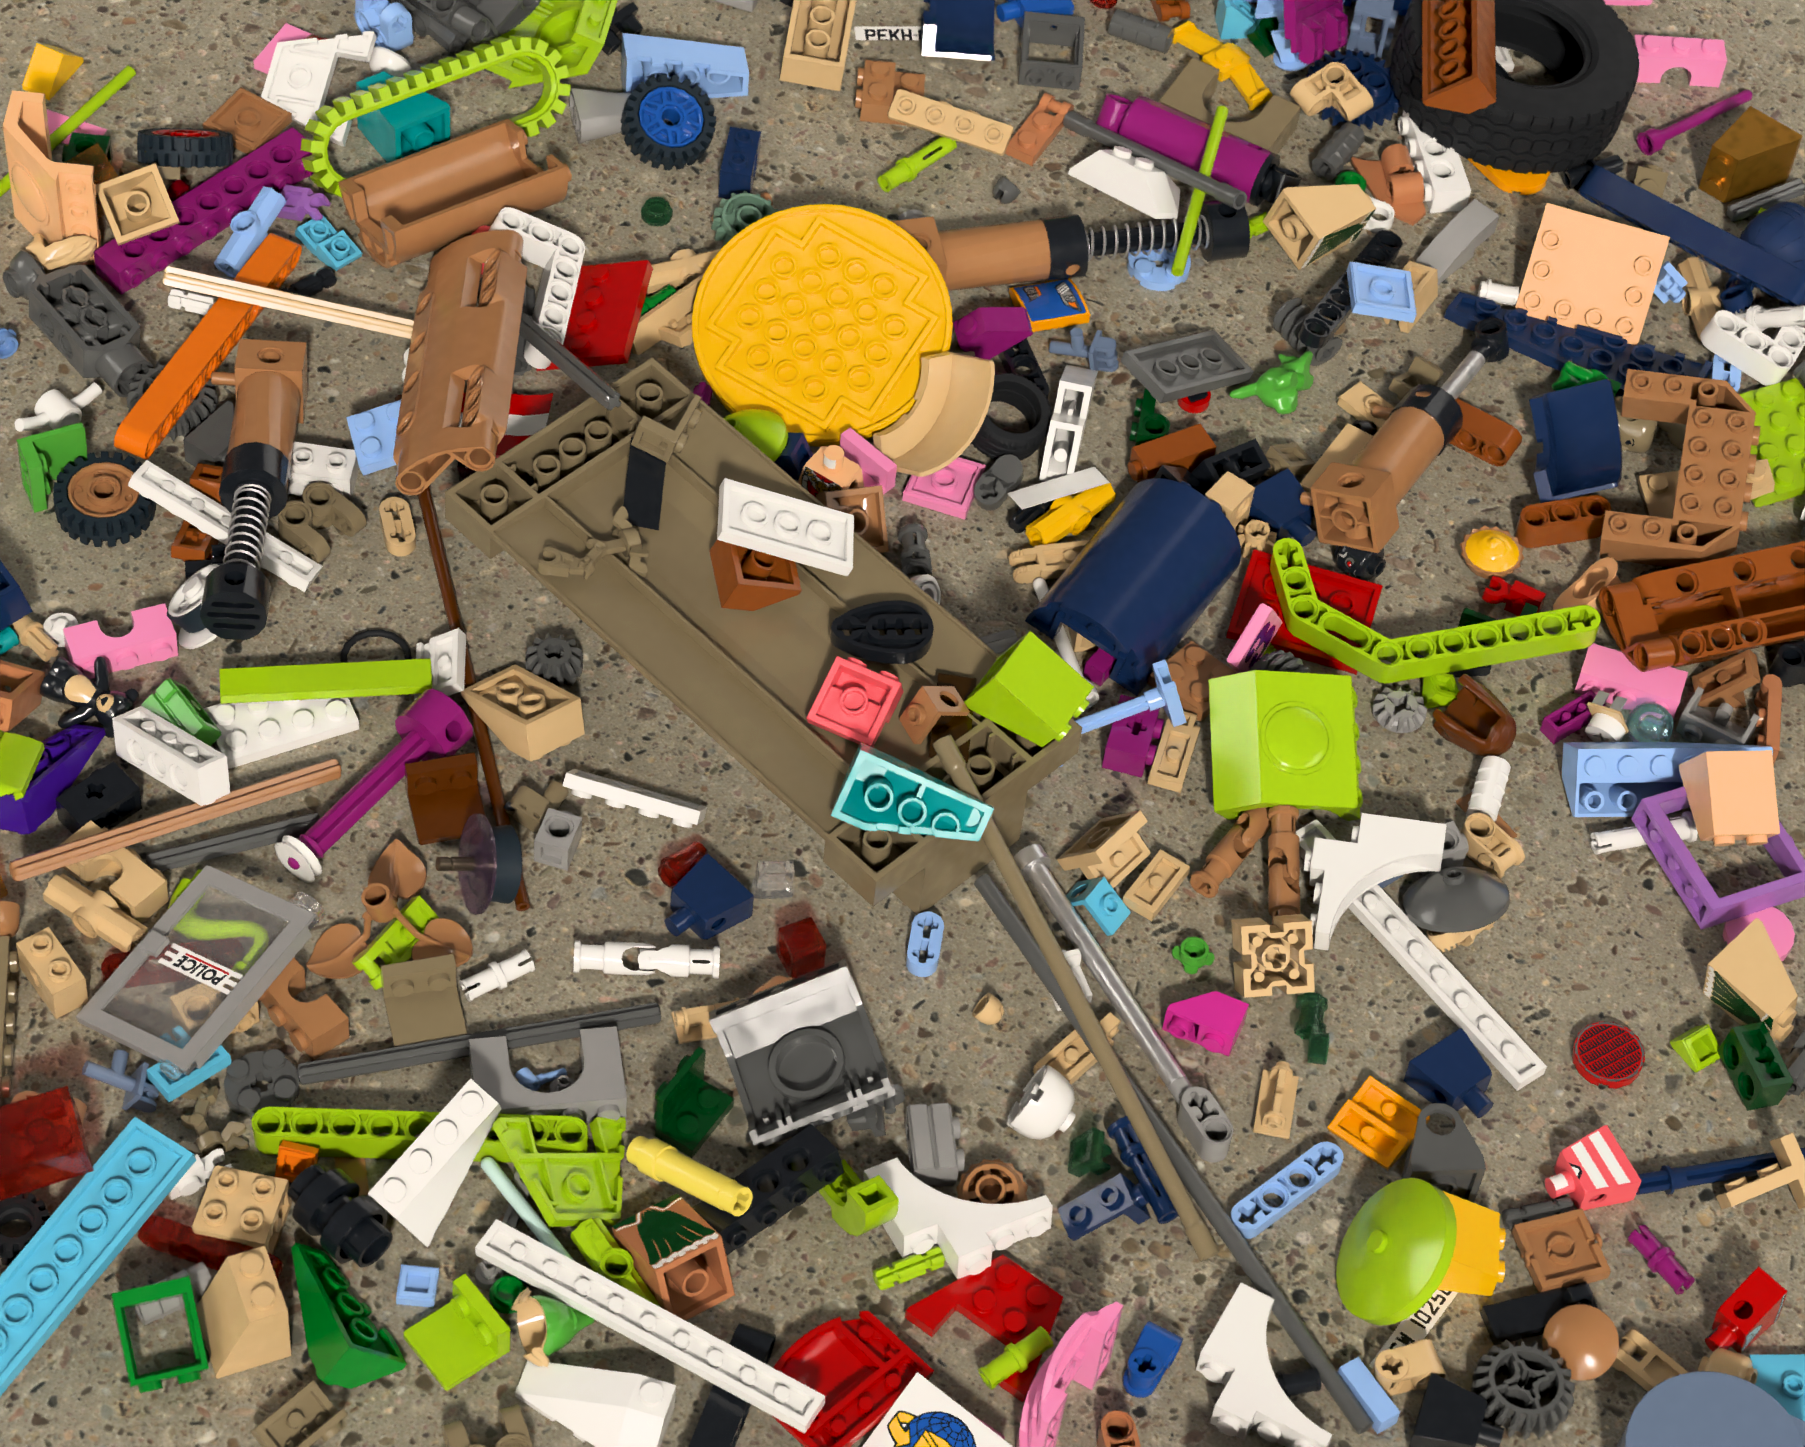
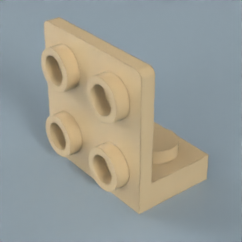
M216 1165L213 1168L192 1225L193 1233L244 1243L248 1245L249 1249L265 1246L270 1261H272L292 1205V1201L288 1198V1179Z

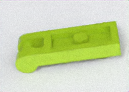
M420 895L413 897L400 911L422 934H424L425 927L431 920L439 918ZM393 918L367 948L352 960V964L358 971L363 970L370 978L368 982L375 990H378L382 987L381 968L374 961L378 955L385 962V965L407 962L412 956L414 945L419 940L397 918Z

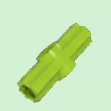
M591 1217L581 1222L571 1232L572 1241L594 1272L660 1307L633 1267L634 1261L631 1254L619 1247L599 1217ZM616 1268L621 1270L623 1274L613 1275L607 1270Z

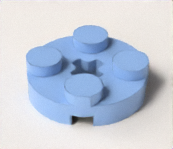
M1177 247L1172 253L1168 252L1165 248L1161 254H1157L1152 250L1148 256L1140 251L1139 255L1134 257L1129 252L1127 270L1131 277L1134 276L1140 281L1139 284L1155 291H1168L1174 289L1175 285L1180 284L1182 281L1184 283L1187 280L1191 259L1188 255L1183 275L1175 276L1171 273ZM1153 261H1162L1164 264L1162 267H1156V263Z

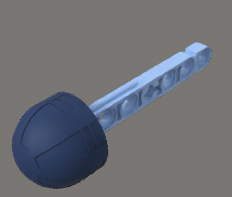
M1792 202L1778 203L1758 214L1741 233L1740 239L1805 272V207Z

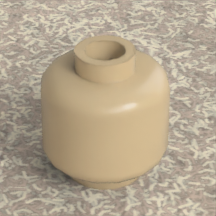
M1723 1348L1716 1349L1710 1357L1704 1356L1698 1368V1372L1725 1373L1747 1380L1754 1385L1757 1381L1758 1371L1753 1368L1752 1360L1748 1356Z

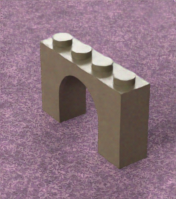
M1192 58L1161 97L1159 103L1212 126L1214 115L1205 108V105L1216 92L1220 70ZM1273 95L1255 118L1244 122L1226 121L1223 131L1278 154L1297 129L1301 106Z

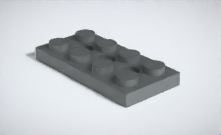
M1215 330L1124 352L1120 360L1130 371L1131 375L1137 378L1160 404L1249 381L1254 372Z

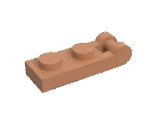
M1044 93L1038 106L1009 141L1005 154L1033 166L1063 128V119L1069 111H1073L1074 105L1066 101L1061 103L1055 100V96ZM1051 111V112L1055 113L1056 115H1055V117H1054V116H1052V115H1050V114H1048V113Z
M1768 674L1763 677L1760 690L1754 699V704L1758 708L1756 715L1760 716L1756 726L1759 728V734L1755 737L1754 745L1773 747L1772 757L1774 765L1780 751L1782 681L1778 676Z

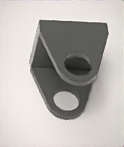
M1443 1103L1427 1105L1419 1114L1414 1140L1407 1150L1401 1179L1418 1178L1444 1192L1474 1203L1486 1170L1484 1156L1460 1114L1454 1108ZM1435 1113L1444 1114L1452 1120L1454 1130L1446 1135L1435 1134L1427 1127L1426 1118Z

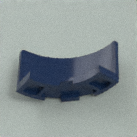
M924 0V2L928 3V11H923L921 19L922 56L995 61V0Z
M1609 379L1535 395L1529 399L1536 441L1538 443L1543 442V452L1537 453L1536 468L1533 472L1540 503L1567 499L1619 486L1622 476V444L1612 384Z

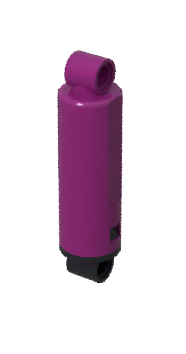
M1111 93L1106 94L1096 124L1199 172L1211 130V125L1147 97L1139 96L1132 102L1127 98ZM1225 131L1222 133L1210 178L1216 181L1227 183L1247 194L1246 202L1257 207L1264 199L1274 204L1283 189L1298 187L1302 177L1291 170L1279 167L1280 155Z

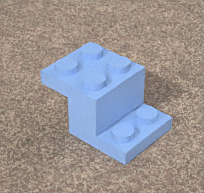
M401 400L346 417L358 465L363 476L397 465L393 459Z

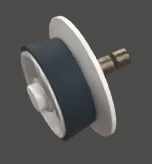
M222 563L210 564L193 574L176 591L168 605L167 617L181 627L178 641L185 649L201 647L218 637L203 625L200 609L206 577L214 568L223 565ZM235 640V641H236L237 643H242L244 640Z

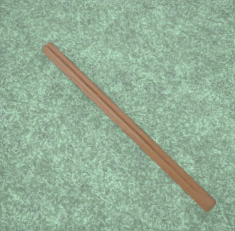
M332 758L232 790L230 794L216 799L212 804L200 806L194 802L13 860L9 863V872L16 882L338 779L341 777V766L336 759Z

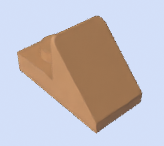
M1749 649L1692 676L1694 693L1698 687L1704 689L1698 705L1700 707H1719L1721 703H1728L1733 708L1746 707L1744 690L1761 682L1757 657Z

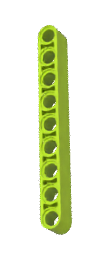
M263 1107L256 1111L251 1122L255 1146L263 1154L278 1155L279 1145L282 1140L319 1148L318 1157L399 1159L418 1138L414 1136L421 1134L440 1112ZM499 1114L497 1119L499 1117H529L533 1137L540 1138L535 1141L538 1153H588L587 1125L578 1117ZM492 1126L473 1161L481 1162L483 1158L491 1157L496 1162L512 1163L499 1139H489L497 1136ZM268 1129H275V1131L270 1133L264 1132ZM306 1130H312V1131H314V1132L309 1133V1134H303V1133H302V1132H304V1131H306ZM345 1131L352 1132V1133H350V1134H348V1135H340V1134H339V1133L345 1132ZM379 1133H389L386 1136H377ZM571 1138L577 1139V1141L575 1142H566L565 1140Z

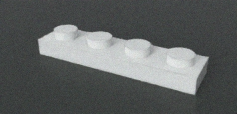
M577 769L566 772L563 787L572 789L571 794L591 799L592 795L605 798V804L616 808H625L626 805L639 808L638 813L651 818H659V814L671 817L673 824L692 828L693 824L698 825L704 821L707 810L706 806Z

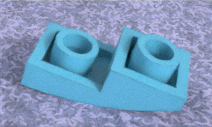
M324 215L321 220L311 219L296 228L295 235L305 247L335 271L362 257V252L344 230L337 232Z

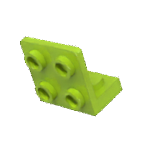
M466 1274L453 1281V1298L451 1302L403 1332L405 1341L446 1391L510 1352V1328Z

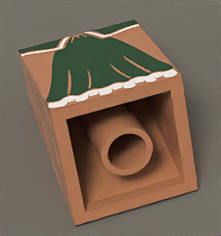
M676 1193L612 1226L616 1243L620 1248L631 1254L634 1261L633 1267L660 1307L686 1321L735 1295L722 1236L679 1194Z

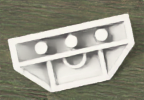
M1114 146L1113 150H1098L1069 169V175L1155 219H1177L1180 189L1164 171L1153 166V161L1142 157H1134L1131 155L1132 151L1127 148Z

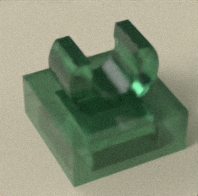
M1092 1127L1071 1140L1068 1173L1080 1178L1090 1171L1096 1175H1102L1111 1169L1109 1164L1102 1161L1103 1158L1112 1153L1111 1147L1104 1144L1105 1132Z

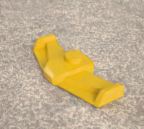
M1187 21L1174 29L1175 33L1172 43L1184 45L1201 55L1202 62L1219 69L1218 80L1220 82L1230 78L1248 103L1250 111L1272 98V92L1266 87L1249 63L1250 55L1234 43L1224 44L1197 29L1191 21Z

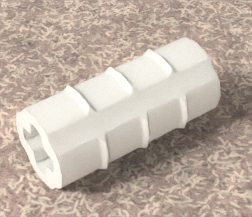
M1494 755L1486 756L1482 759L1478 774L1475 777L1476 781L1472 789V795L1468 802L1466 818L1473 813H1483L1491 817L1494 822L1496 821L1511 769L1510 764L1505 759Z

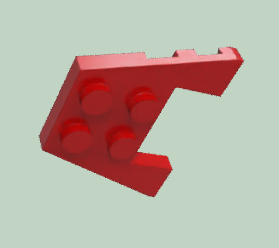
M1002 1254L991 1260V1266L981 1273L959 1278L909 1306L905 1312V1318L933 1337L955 1311H958L1005 1346L1010 1343L1015 1345L1039 1326H1042L1051 1335L1063 1302V1296ZM1043 1353L1029 1362L1028 1368L1022 1373L1015 1372L998 1385L1024 1403L1032 1381L1036 1376Z

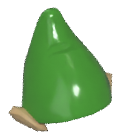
M527 1287L518 1295L511 1307V1310L517 1311L519 1338L526 1352L523 1357L537 1366L548 1367L549 1358L547 1356L565 1347L579 1331L593 1324L595 1319L558 1299L542 1295L531 1296L532 1291Z

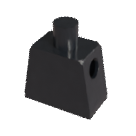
M1431 1373L1409 1447H1476V1444L1486 1447H1499L1504 1428L1483 1421L1488 1404L1485 1398Z

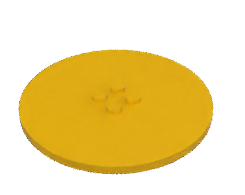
M833 204L804 205L778 211L759 219L736 234L721 248L705 271L697 289L692 313V338L697 362L707 385L712 388L713 394L731 414L747 409H762L774 412L783 419L788 433H803L809 446L815 447L839 446L841 434L849 428L853 429L865 440L873 437V434L893 425L904 413L909 414L916 403L914 396L917 392L921 376V357L949 352L953 330L952 307L948 289L938 266L925 248L908 232L888 219L859 208Z

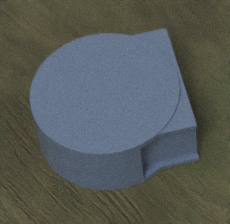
M1689 1372L1659 1383L1640 1400L1616 1447H1805V1421L1788 1414L1783 1406L1770 1394L1747 1380L1719 1372Z

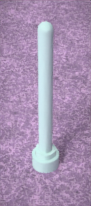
M491 1157L483 1158L480 1164L482 1170L542 1244L574 1260L496 1161Z

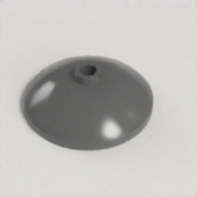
M1465 866L1442 868L1440 872L1432 871L1417 879L1407 889L1403 897L1404 913L1412 923L1427 930L1443 933L1466 932L1485 927L1502 917L1510 904L1509 889L1500 878L1488 871Z

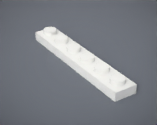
M148 460L132 475L127 486L139 492L143 497L149 498L166 508L173 515L179 516L194 525L201 532L209 534L226 545L231 513L224 506ZM266 532L261 568L267 569L285 580L289 585L305 592L318 576L322 565Z

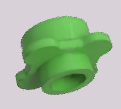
M1199 937L1186 938L1181 943V946H1175L1172 950V957L1183 964L1184 971L1188 974H1196L1202 966L1212 965L1215 958L1214 954L1209 952L1208 944Z

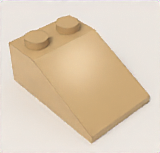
M516 664L461 691V697L507 749L530 762L542 758L545 754L561 746L570 744L572 740L585 734L581 698Z

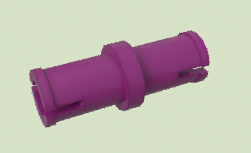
M1646 1225L1639 1226L1641 1233L1635 1229L1629 1235L1628 1242L1648 1261V1268L1653 1273L1658 1272L1674 1290L1676 1295L1684 1293V1290L1681 1288L1682 1286L1688 1290L1695 1279L1674 1258L1675 1252L1668 1246L1664 1247Z

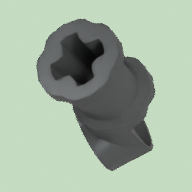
M907 524L898 531V540L902 543L903 547L900 554L902 573L907 577L908 574L914 572L932 576L930 551L925 545V541L928 538L927 529L921 524Z

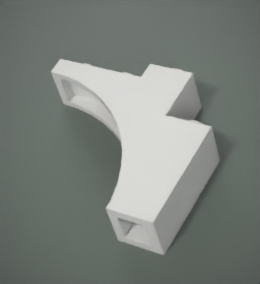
M1362 813L1360 826L1353 825L1351 842L1315 837L1313 851L1306 850L1304 871L1310 872L1309 885L1315 886L1313 904H1319L1318 914L1311 913L1310 917L1312 921V935H1315L1314 949L1328 951L1332 934L1341 916L1368 889L1385 880L1408 873L1440 872L1447 824Z
M898 1157L864 1170L863 1182L880 1175L899 1198L896 1217L883 1224V1227L902 1258L912 1254H924L933 1246H939L946 1262L957 1279L967 1275L979 1274L987 1267H990L992 1251L1004 1250L1015 1242L1028 1237H1037L1051 1228L1053 1206L1046 1195L1027 1201L1006 1204H986L958 1199L937 1191L920 1181L902 1165Z
M1240 1283L1201 1350L1196 1370L1201 1372L1211 1382L1226 1385L1215 1404L1210 1423L1215 1425L1223 1434L1236 1436L1242 1440H1245L1250 1429L1258 1432L1263 1439L1269 1442H1277L1285 1447H1328L1332 1434L1317 1426L1295 1407L1279 1385L1272 1370L1266 1344V1328L1275 1299Z

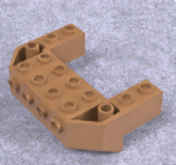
M1627 369L1621 417L1686 425L1673 518L1605 510L1600 544V559L1610 557L1616 561L1663 566L1670 569L1727 557L1737 550L1739 531L1746 532L1749 512L1742 511L1743 502L1750 503L1753 483L1746 482L1747 474H1754L1757 457L1755 454H1750L1751 445L1758 446L1761 426H1754L1755 411L1727 381Z

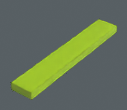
M430 658L219 669L221 704L422 694L426 689H432Z

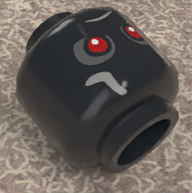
M1337 546L1334 556L1337 559L1338 569L1351 577L1368 581L1373 576L1378 577L1386 565L1384 548L1379 553L1358 550L1348 546Z

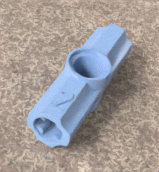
M263 187L248 211L240 212L232 219L230 228L233 234L214 261L219 271H222L228 277L235 278L251 255L267 237L268 229L285 205L286 200L282 194L276 192L273 188Z

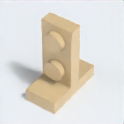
M1789 1133L1770 1141L1780 1167L1778 1163L1762 1168L1757 1171L1759 1178L1747 1182L1744 1176L1724 1184L1726 1192L1716 1195L1721 1209L1733 1207L1785 1184L1789 1185L1798 1208H1805V1158L1794 1133Z

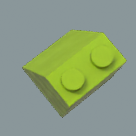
M1029 631L996 659L964 703L968 709L1044 747L1053 739L1059 742L1072 728V725L1068 723L1072 716L1077 718L1090 703L1086 697L1094 687L1034 633Z

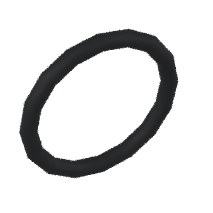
M377 629L363 631L349 639L341 651L340 661L341 663L348 662L347 655L350 648L358 641L367 637L378 636L391 639L399 644L404 652L405 660L412 659L411 650L404 639L393 632Z

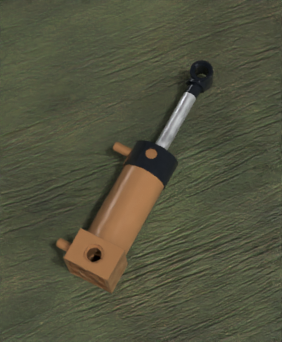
M1488 318L1479 321L1475 325V339L1471 343V351L1441 388L1431 384H1419L1411 388L1395 408L1379 405L1373 407L1372 416L1386 421L1350 465L1331 462L1311 486V493L1303 492L1300 495V503L1302 505L1314 507L1319 542L1336 546H1348L1374 553H1379L1399 528L1396 506L1434 459L1441 455L1462 427L1463 414L1456 399L1486 362L1501 361L1509 355L1505 321L1498 318Z

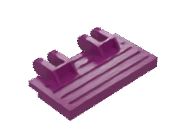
M1283 0L1285 39H1290L1291 53L1299 52L1298 56L1303 64H1312L1315 60L1322 58L1325 49L1327 52H1334L1346 45L1348 42V16L1343 13V0Z

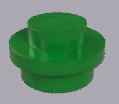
M501 1277L490 1288V1304L498 1312L504 1314L516 1313L517 1311L511 1310V1307L518 1295L526 1289V1286L516 1277Z

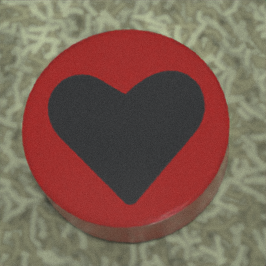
M1207 391L1177 399L1178 405L1186 412L1201 413L1209 406L1211 392Z

